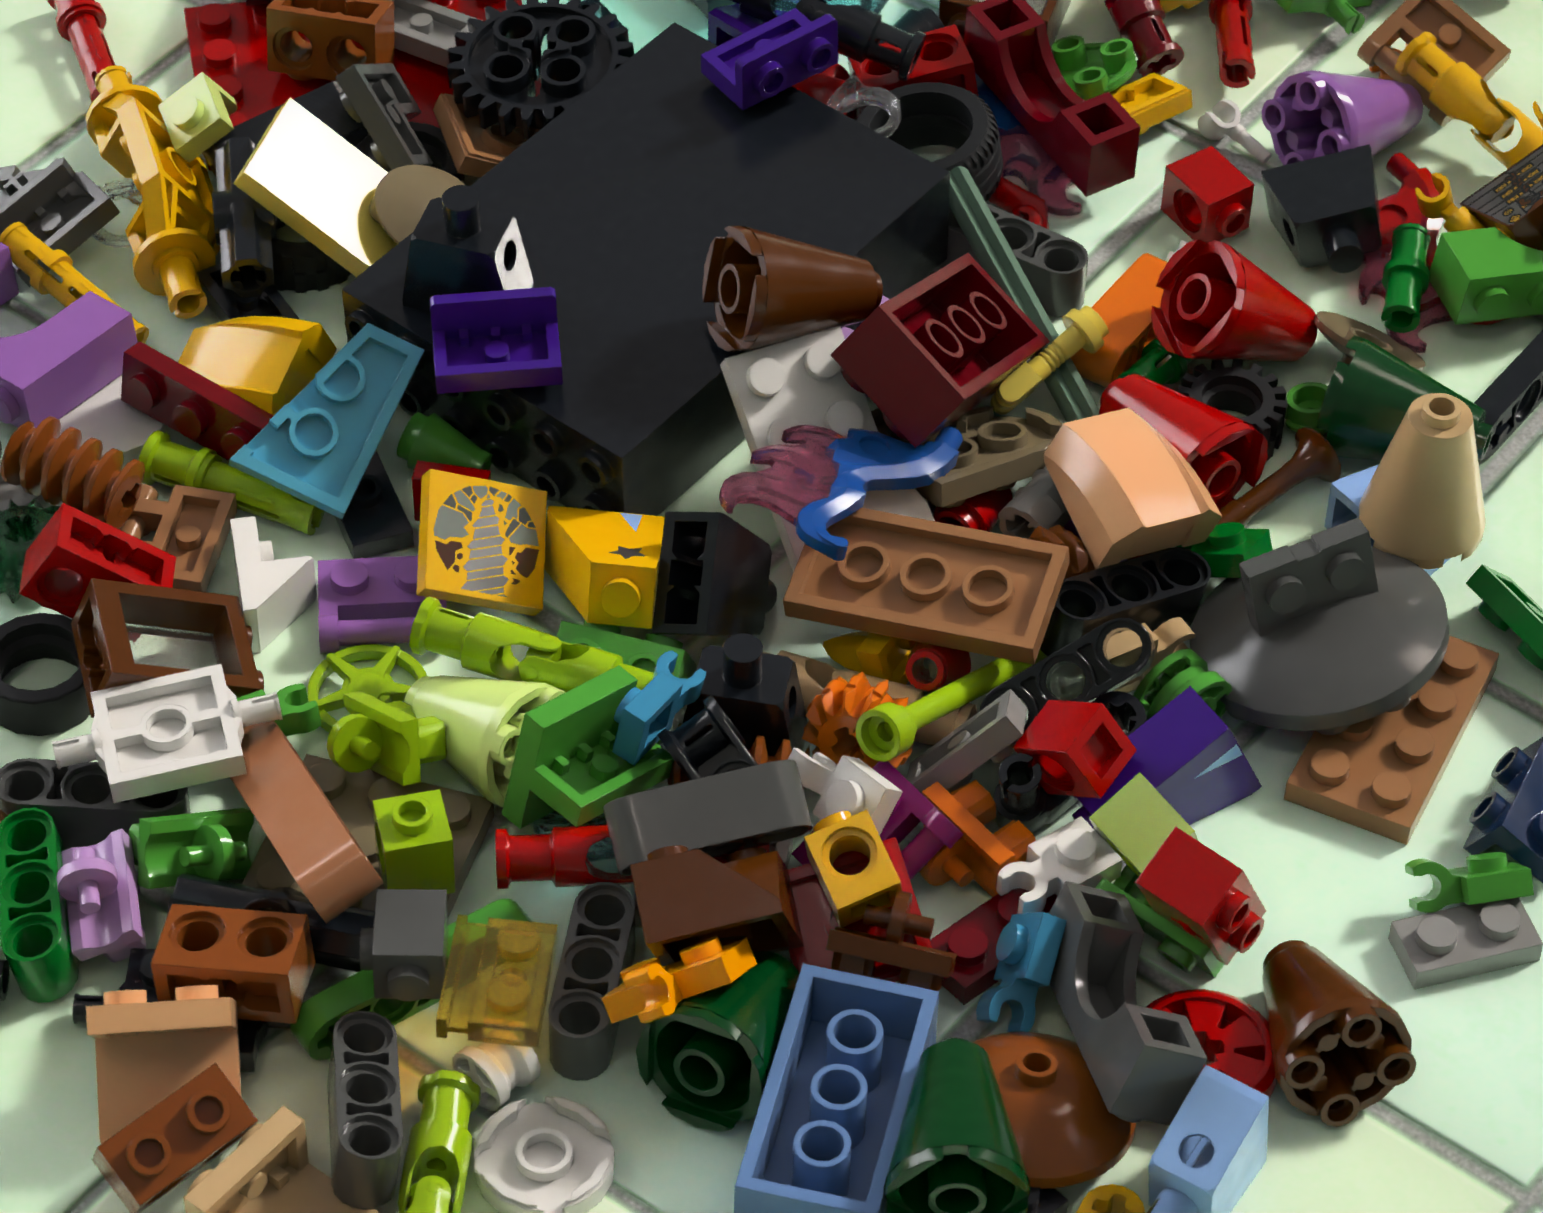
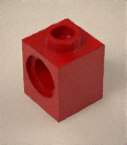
M1209 146L1165 166L1161 210L1191 239H1199L1205 242L1221 241L1234 237L1241 231L1249 228L1254 184L1213 146Z
M1048 700L1012 747L1017 754L1022 753L1033 757L1032 767L1039 763L1042 771L1040 785L1047 794L1099 799L1103 797L1137 751L1103 703Z

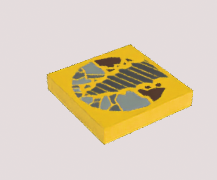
M429 469L422 475L416 595L430 596L440 600L535 616L543 610L547 491Z

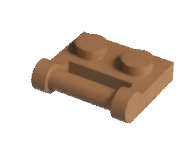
M1406 0L1364 41L1358 50L1357 56L1370 67L1376 64L1395 81L1413 86L1420 94L1423 104L1430 110L1428 116L1438 125L1444 127L1452 118L1446 116L1429 100L1430 93L1411 76L1402 77L1395 71L1394 67L1400 54L1391 48V45L1399 37L1409 44L1423 32L1429 31L1437 39L1436 46L1456 63L1465 62L1486 82L1509 60L1511 49L1452 0Z

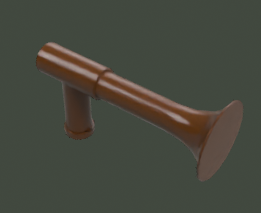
M1307 427L1298 429L1295 435L1297 450L1291 459L1240 498L1232 500L1219 509L1222 518L1218 524L1238 522L1245 526L1252 517L1307 479L1319 477L1323 481L1330 483L1340 479L1342 474L1341 463L1337 453L1331 444L1314 429Z

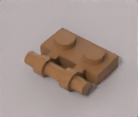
M142 484L136 506L125 525L119 530L140 540L151 531H156L152 542L142 541L176 557L173 588L206 592L231 529L230 519H235L237 514L236 494L175 484L169 501L166 502L158 500L159 494L155 488Z

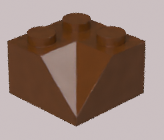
M673 845L650 852L647 855L648 861L630 865L645 943L653 955L659 957L662 967L681 961L679 952L682 949L714 936H718L722 946L747 938L753 953L757 951L777 953L804 946L788 868L777 851L767 853L766 849L759 847L742 849L729 854L726 857L727 863H721L698 848L688 851L686 846Z

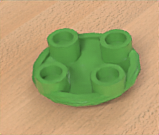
M1075 35L1063 37L1055 41L1051 46L1055 62L1065 81L1084 100L1119 88L1132 77L1137 68L1132 41L1129 39L1118 38L1105 43L1085 44L1084 38Z

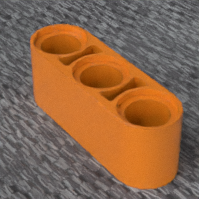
M1144 253L1091 307L1104 320L1109 333L1103 338L1104 346L1097 352L1091 354L1081 348L1071 357L1081 377L1106 388L1121 373L1126 372L1142 357L1144 347L1156 338L1151 320L1152 306L1160 308L1164 289L1156 285L1160 273L1168 263L1167 261L1149 253Z

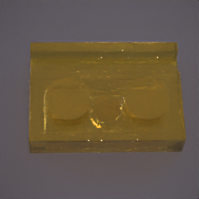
M458 914L436 1016V1037L447 1038L448 1032L468 1034V1041L538 1048L557 948L558 924L489 918L488 924L470 923L468 922V915Z

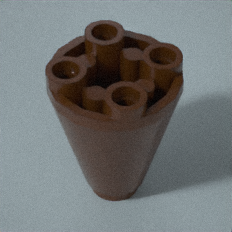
M1285 941L1275 946L1267 954L1263 962L1262 985L1275 1077L1291 1105L1307 1115L1319 1116L1322 1122L1328 1126H1343L1353 1121L1360 1111L1381 1101L1395 1086L1405 1083L1412 1077L1416 1070V1060L1411 1053L1412 1038L1396 1010L1323 952L1304 941Z

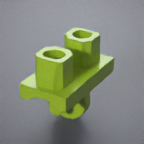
M363 691L343 694L344 706L350 715L342 717L333 725L327 740L329 758L336 766L350 773H360L371 769L402 786L421 782L420 764L446 758V729L444 721L434 716L418 719L411 705L400 700L385 703Z

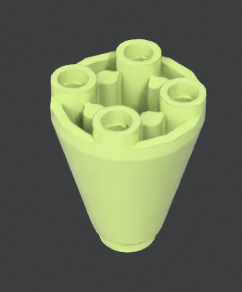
M440 675L434 677L425 676L415 681L409 688L404 702L411 705L418 719L434 716L444 721L447 754L444 760L488 801L503 808L525 713L566 692L547 683Z

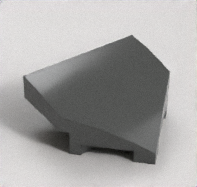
M64 157L56 158L45 169L21 172L16 165L0 167V235L8 226L19 221L27 226L31 233L52 250L60 249L70 255L121 213L104 191L83 171L75 172ZM40 259L38 260V264L49 272L51 270ZM13 263L14 272L28 287H31L30 277Z

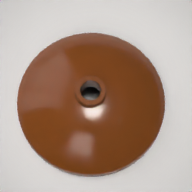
M1037 1032L1000 1033L972 1042L982 1047L990 1057L1030 1181V1187H1040V1189L1059 1188L1089 1181L1113 1168L1127 1153L1135 1135L1136 1123L1122 1120L1108 1112L1076 1042Z

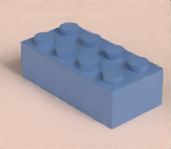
M802 964L734 1186V1213H888L887 1201L884 1195V1183L920 1056L928 1047L936 1043L939 991Z

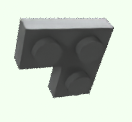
M393 63L354 64L335 77L343 89V92L340 93V99L344 108L356 122L364 124L373 139V142L370 144L371 151L385 171L390 172L395 168L405 165L430 166L433 164L408 122L422 111Z

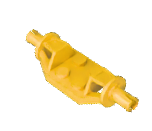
M108 66L102 69L96 76L95 86L100 95L89 106L85 116L86 127L89 136L98 145L100 156L128 181L133 180L136 188L142 195V203L125 230L135 255L132 260L135 279L144 290L154 295L167 296L169 310L171 313L174 312L177 318H193L201 314L207 306V297L202 290L197 272L216 265L215 257L220 249V245L216 244L212 192L215 191L202 158L198 156L189 163L175 152L158 105L163 102L159 95L146 86L132 84V76L123 66Z

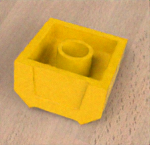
M274 316L238 317L193 329L178 363L266 412L275 415L315 378V374L333 358L337 348L320 323Z

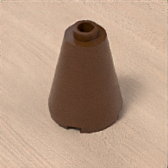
M728 226L724 228L728 232L727 236L715 237L713 239L704 264L703 302L714 303L717 321H706L707 326L717 346L728 352H743L839 325L843 327L863 322L880 305L883 295L881 277L874 271L873 266L868 260L745 226Z

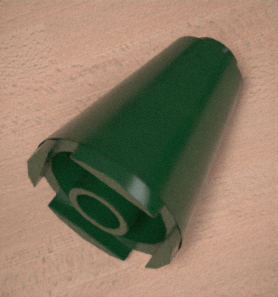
M1356 335L1349 339L1345 347L1355 350L1356 353L1350 365L1340 361L1337 362L1323 400L1316 427L1328 432L1326 440L1331 444L1338 457L1381 461L1411 403L1418 397L1426 394L1445 393L1460 399L1470 408L1473 415L1478 460L1482 461L1484 459L1494 430V426L1485 423V409L1368 339Z
M770 951L754 952L757 964L735 981L683 999L676 1005L672 1015L649 1022L641 1031L636 1048L639 1073L646 1085L653 1079L659 1089L667 1096L661 1104L672 1115L694 1127L722 1132L732 1130L738 1122L747 1119L750 1121L757 1114L799 977V972L795 966L779 954Z
M948 1038L931 1045L921 1054L884 1183V1195L887 1201L888 1213H1027L1030 1181L990 1057L982 1047L962 1038Z

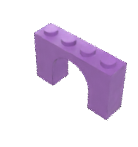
M0 242V306L18 295L19 289L9 246ZM89 291L41 325L24 333L0 337V421L4 424L10 423L17 428L30 421L37 428L49 416L60 419L122 375L124 351L138 343L132 314Z

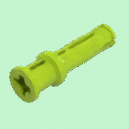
M157 430L148 437L139 456V460L144 462L145 466L142 484L151 486L158 482L172 488L176 484L235 493L237 509L287 525L310 536L316 532V527L319 528L325 511L222 462L221 457L217 455L216 451L204 447L199 451L172 442L170 435Z

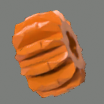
M863 671L852 676L849 682L838 676L836 679L831 680L822 693L816 695L808 705V712L805 716L809 721L804 727L802 739L816 745L812 751L813 755L815 752H820L836 764H838L842 755L855 757L873 768L879 761L867 756L860 748L856 738L855 730L859 717L864 712L886 702L905 707L909 697L893 699L887 694L889 691L888 679L879 682L876 687H872ZM912 746L909 750L888 762L896 769L900 765H904L913 751Z

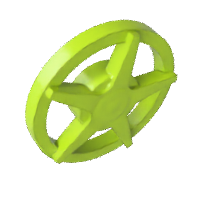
M363 644L348 647L338 652L327 654L326 659L314 670L308 683V702L314 700L317 702L321 719L320 727L330 733L333 725L338 720L331 717L327 712L345 707L343 694L363 691L385 703L399 700L404 701L411 686L393 681L389 674L395 664L409 672L416 681L427 676L426 671L414 657L400 650V647L397 645L391 647L380 644ZM362 660H379L373 668L358 669L349 664ZM335 671L344 680L342 689L319 700L318 695L323 682Z

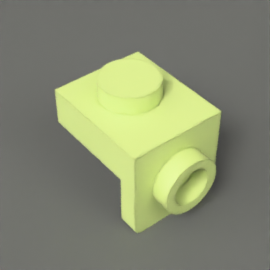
M203 72L158 105L175 152L189 163L234 129L229 116L238 108L235 99Z

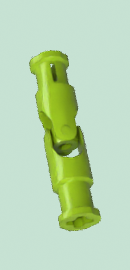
M430 596L421 603L410 633L409 647L413 653L423 655L427 651L435 652L460 660L461 666L464 669L500 680L547 683L565 692L618 665L638 680L636 687L640 690L653 679L654 675L653 672L624 664L623 657L578 643H566L551 634L480 612L475 617L443 608L439 599ZM511 645L529 647L525 658L521 662L513 656Z
M438 1070L435 1073L424 1075L418 1084V1100L423 1105L420 1121L414 1124L409 1133L399 1187V1213H460L463 1203L473 1145L472 1136L467 1129L470 1113L475 1111L480 1104L481 1088L466 1074L452 1070Z

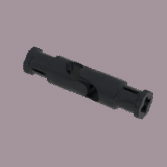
M730 0L740 5V12L761 21L768 22L778 17L775 10L777 0ZM800 0L795 8L811 22L826 14H830L838 21L839 54L860 63L868 59L898 72V79L905 82L908 81L922 51L926 33L917 31L913 35L882 22L881 14L859 5H829L828 1L831 2L832 0ZM884 41L901 49V52L897 53L880 46L878 42Z

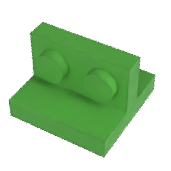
M618 665L525 713L503 805L502 815L521 829L549 813L557 811L577 828L603 814L604 805L610 801L643 792L670 777L674 759L669 752L657 743L634 766L612 752L619 724L614 721V715L624 696L632 688L636 687L638 680Z

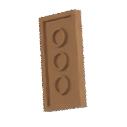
M860 508L826 529L830 535L843 537L849 542L845 559L842 561L833 560L804 544L783 598L785 616L1034 665L1070 563L1069 548L1063 545Z
M1449 635L1448 647L1442 663L1429 681L1411 696V701L1406 707L1394 712H1384L1365 721L1351 724L1347 730L1336 735H1323L1314 730L1286 782L1284 800L1407 845L1496 671L1499 653Z

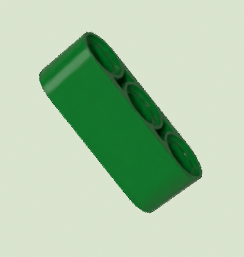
M23 808L12 812L0 823V943L21 993L28 1000L38 1003L52 1002L69 993L77 983L79 975L78 958L71 950L67 902L58 892L56 880L57 872L63 866L61 851L66 849L50 814L38 808Z

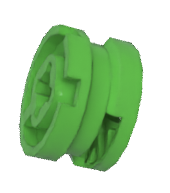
M1181 649L1166 656L1155 665L1142 679L1133 696L1139 699L1145 708L1148 720L1191 686L1221 718L1226 710L1225 704L1219 699L1225 694L1228 696L1232 691V686L1217 672L1208 671L1207 662L1192 649Z

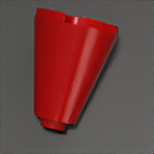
M1199 239L1190 241L1172 255L1160 273L1156 286L1164 290L1160 308L1152 306L1151 320L1155 336L1166 351L1189 359L1294 362L1304 357L1315 343L1318 328L1314 324L1316 316L1314 310L1225 242L1216 240L1205 242Z
M1138 374L1118 378L1111 382L1103 391L1100 398L1099 414L1130 408L1147 421L1182 454L1210 493L1218 510L1234 500L1235 495L1245 482L1255 487L1260 479L1268 457V443L1264 435L1257 431L1252 424Z

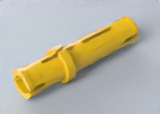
M15 222L1 233L0 242L9 246L12 262L30 277V285L40 294H50L63 306L67 307L91 291L119 306L104 291L100 290L73 267V260L68 254L60 249L52 250L31 233L23 223ZM40 259V261L63 279V282L61 283L40 266L38 260ZM133 318L137 342L140 341L145 344L149 336V329Z

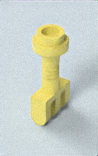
M1087 305L1080 310L1073 308L1062 317L1066 330L1053 340L1052 344L1044 348L1043 352H1039L1028 363L1025 361L999 385L990 401L993 411L1001 415L1011 412L1030 396L1036 387L1048 378L1052 372L1056 371V368H1059L1061 364L1065 363V360L1070 359L1081 348L1093 354L1104 346L1103 338L1109 333V329L1101 316Z

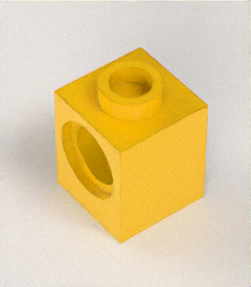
M868 810L853 816L850 811H841L829 815L814 825V833L804 836L808 859L840 927H845L863 919L867 903L885 908L893 906L898 890L902 891L901 881ZM848 851L860 852L870 860L867 867L855 875L841 874L832 865L839 855Z

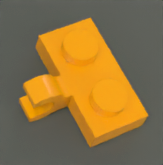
M718 936L710 937L682 949L679 952L681 961L662 967L659 957H653L624 969L620 972L623 983L601 998L611 1023L613 1024L638 1015L640 1023L646 1024L672 1015L676 1005L683 999L732 983L757 964L747 938L722 946Z

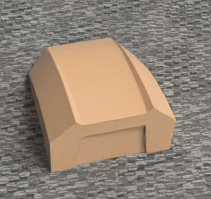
M1130 408L1063 423L1043 454L1044 464L1095 569L1117 564L1124 559L1179 545L1187 547L1203 543L1222 518L1210 493L1182 454L1162 434Z

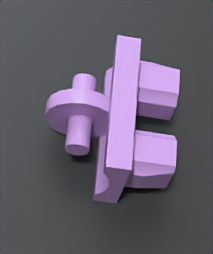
M121 828L111 832L105 840L95 845L72 847L61 851L63 866L57 872L56 880L58 892L67 902L72 953L81 962L103 954L110 962L116 963L129 958L133 948L146 949L145 929L141 925L138 900L140 886H138V872L135 870L131 837Z

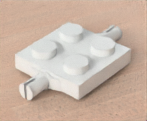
M216 664L90 692L95 713L91 725V734L59 741L54 740L52 741L57 769L98 760L99 766L108 776L113 803L247 774L241 748L244 736L243 727L278 719L283 720L277 691L272 694L237 701L236 695L226 685L222 664Z

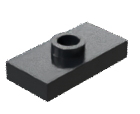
M376 450L343 519L334 516L353 559L369 558L414 546L413 529Z

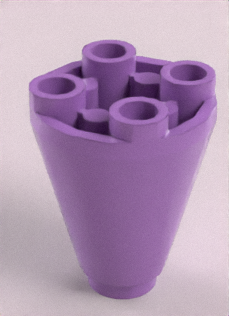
M1314 70L1287 77L1276 89L1274 98L1267 100L1262 108L1263 124L1271 133L1275 152L1283 165L1368 144L1371 147L1372 157H1375L1406 136L1420 123L1423 116L1421 96L1409 84H1403L1395 80Z

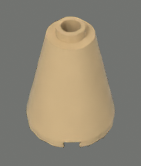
M1445 393L1426 394L1418 397L1411 403L1359 504V519L1368 529L1370 537L1374 540L1373 547L1408 559L1422 569L1442 568L1444 559L1461 554V561L1470 557L1483 539L1486 524L1473 415L1470 408L1463 401Z

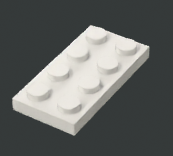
M840 325L725 358L720 364L792 572L795 570L805 544L796 533L799 512L811 502L822 499L831 490V486L834 483L829 473L831 467L825 458L827 447L835 439L847 438L849 428L878 432L865 394L858 392L846 382L841 373V366L831 357V353L845 340Z

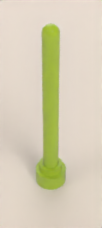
M1039 650L1035 664L1047 657L1041 650ZM998 658L905 707L891 702L882 703L864 712L859 717L855 730L858 744L862 751L873 760L889 761L910 749L917 730L989 693L993 688L1021 673L1033 664Z

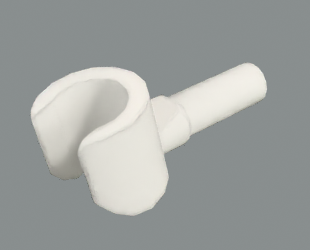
M1220 100L1212 107V112H1205L1198 119V129L1206 138L1220 140L1228 135L1262 164H1265L1271 158L1272 153L1252 137L1239 123L1241 112L1234 101Z

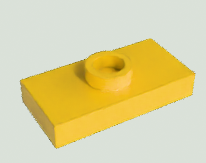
M1154 72L1110 92L1141 126L1140 135L1146 133L1149 127L1193 108L1191 89Z

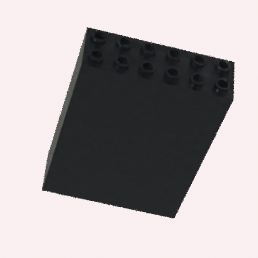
M674 22L470 186L479 193L481 207L509 212L516 218L533 277L534 288L553 287L556 291L563 376L562 385L437 394L431 313L403 306L402 301L409 245L413 232L342 289L347 342L367 323H370L424 349L423 356L399 406L410 416L417 412L428 417L432 413H436L481 449L493 454L491 463L498 470L504 473H511L538 490L547 491V500L559 502L565 507L658 516L745 439L720 364L725 358L763 347L743 352H728L719 348L709 333L706 321H717L714 303L703 302L702 284L704 264L713 239L715 237H726L728 232L724 228L728 226H745L868 260L873 266L874 271L881 277L883 296L891 299L926 278L947 259L950 172L793 86L742 111L701 73V54L717 47V45ZM862 322L845 327L855 330Z

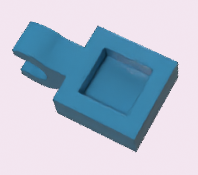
M672 650L662 654L657 660L653 679L642 690L637 687L632 688L624 696L615 712L614 721L619 724L612 752L633 766L660 740L657 736L658 733L664 729H671L675 714L685 705L695 702L701 694L706 671L699 668L690 678L681 679L675 677L672 673L674 672L678 654Z
M1046 912L1012 914L1010 923L1002 930L996 945V957L999 962L993 980L999 981L1001 984L987 990L979 999L976 1009L978 1021L983 1023L997 1022L1000 1008L1006 1002L1012 1012L1008 1032L1030 1031L1036 1016L1035 1000L1039 987H1049L1066 920Z

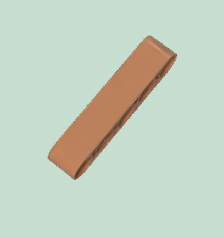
M269 721L244 727L241 748L247 774L230 778L289 872L327 924L384 882L276 722Z

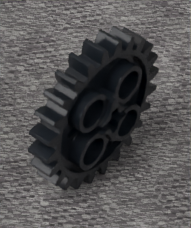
M505 0V11L499 12L495 8L487 6L484 8L486 21L469 18L467 20L468 32L455 33L456 47L448 48L449 64H447L449 86L453 90L455 104H463L464 114L467 118L479 115L480 125L483 129L499 122L501 136L505 137L516 127L522 128L524 139L528 140L533 136L536 129H542L634 55L633 42H629L627 27H618L617 15L615 13L602 17L601 4L599 3L582 9L581 0H570L567 4H560L559 0H547L546 3H539L538 0H527L526 5L521 6L514 0ZM547 35L548 49L544 50L543 54H541L543 38ZM541 74L542 83L539 94L535 97V81H538Z

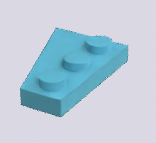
M367 323L315 374V378L288 404H285L247 445L244 444L229 459L228 465L343 519L423 356L424 349Z

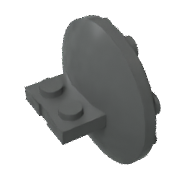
M1358 517L1313 534L1310 539L1289 547L1285 545L1239 563L1241 578H1226L1199 607L1191 630L1195 633V638L1189 641L1190 649L1207 662L1208 671L1217 672L1231 684L1232 691L1228 696L1225 694L1219 699L1225 704V710L1228 711L1231 717L1271 728L1303 731L1316 730L1323 735H1336L1347 730L1351 724L1365 721L1384 712H1394L1406 707L1411 701V696L1429 681L1442 663L1448 647L1450 628L1446 602L1436 582L1427 572L1412 561L1372 547L1369 531Z

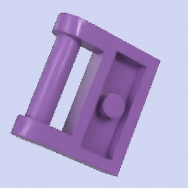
M418 556L317 560L320 654L340 651V646L409 643L413 621L421 603L427 598L416 595ZM439 599L441 606L447 608V601Z

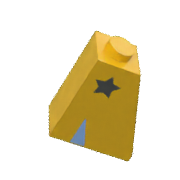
M549 505L547 509L544 569L587 623L652 629L665 517Z

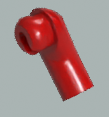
M1001 177L996 191L988 201L1006 212L1049 229L1046 201Z

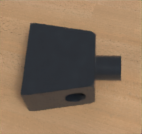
M1369 144L1261 171L1270 220L1300 266L1309 268L1329 263L1331 269L1335 272L1349 273L1361 266L1364 254L1377 251L1382 246L1378 191L1372 151Z
M466 185L450 187L443 193L442 198L438 197L430 200L410 240L402 297L403 306L430 312V298L434 295L534 288L533 277L517 220L509 212L481 207L477 190Z
M665 511L652 633L698 636H730L739 633L760 635L764 629L765 614L774 607L777 600L776 586L769 579L772 557L770 545L721 512Z
M747 633L732 635L725 641L723 647L709 645L702 648L697 670L701 668L706 671V677L699 698L687 705L682 723H685L703 710V701L712 695L746 741L744 745L748 750H750L757 735H761L765 738L768 756H775L783 739L790 740L792 750L793 748H799L803 751L805 740L802 739L808 720L805 716L806 711L796 663L786 656L763 653L762 642L756 636Z

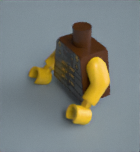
M1534 101L1533 110L1543 128V113L1537 102ZM1543 144L1460 202L1461 208L1459 209L1454 204L1450 182L1441 173L1431 174L1433 184L1440 193L1437 197H1427L1419 188H1415L1419 209L1422 214L1430 219L1443 218L1446 221L1443 227L1448 232L1496 227L1512 240L1527 247L1543 251Z

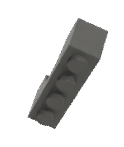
M1065 881L1049 914L1067 921L1050 979V987L1108 1112L1132 1123L1144 1120L1170 1126L1208 1058L1186 1016L1137 1005L1136 972L1145 933L1126 895Z

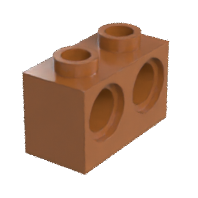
M273 0L266 8L268 71L287 73L291 78L300 81H309L317 78L336 81L335 77L354 64H395L394 1ZM298 32H301L305 36H307L311 43L301 38ZM351 40L358 42L365 51L358 49Z
M172 904L150 963L158 1002L175 1001V988L218 985L219 998L231 997L237 1001L238 1019L296 1024L315 966L308 915Z
M214 1063L96 1148L92 1161L130 1213H141L238 1143L247 1130L256 1125L258 1119L217 1063Z

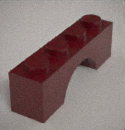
M985 0L967 7L964 43L974 62L975 73L1078 189L1088 197L1134 178L1141 126L1110 92L1085 101L1071 89L1062 76L1052 54L1046 22L1025 0Z

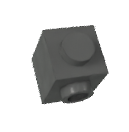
M376 889L374 928H361L360 969L373 970L375 998L398 999L401 1001L445 999L448 951L447 890Z

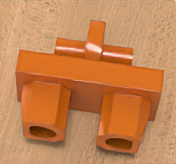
M976 779L951 793L938 781L923 790L922 794L964 835L951 849L944 845L919 871L920 875L933 886L943 885L950 880H954L960 887H965L974 879L991 897H994L998 894L996 886L999 871L1010 863L1026 862L1028 845L1036 841L1034 834L1019 820H1012L995 833L990 832L985 825L996 818V803L990 792Z

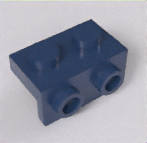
M1542 737L1523 750L1513 747L1496 763L1491 773V777L1496 781L1490 793L1472 811L1469 822L1474 826L1463 847L1468 853L1474 855L1480 854L1496 844L1520 865L1531 868L1532 875L1541 883H1543Z

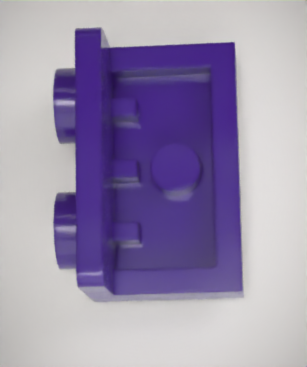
M794 8L701 54V73L743 111L837 64L838 21L830 14H826L811 22L798 9Z
M553 287L434 295L430 298L437 394L563 384L556 291Z

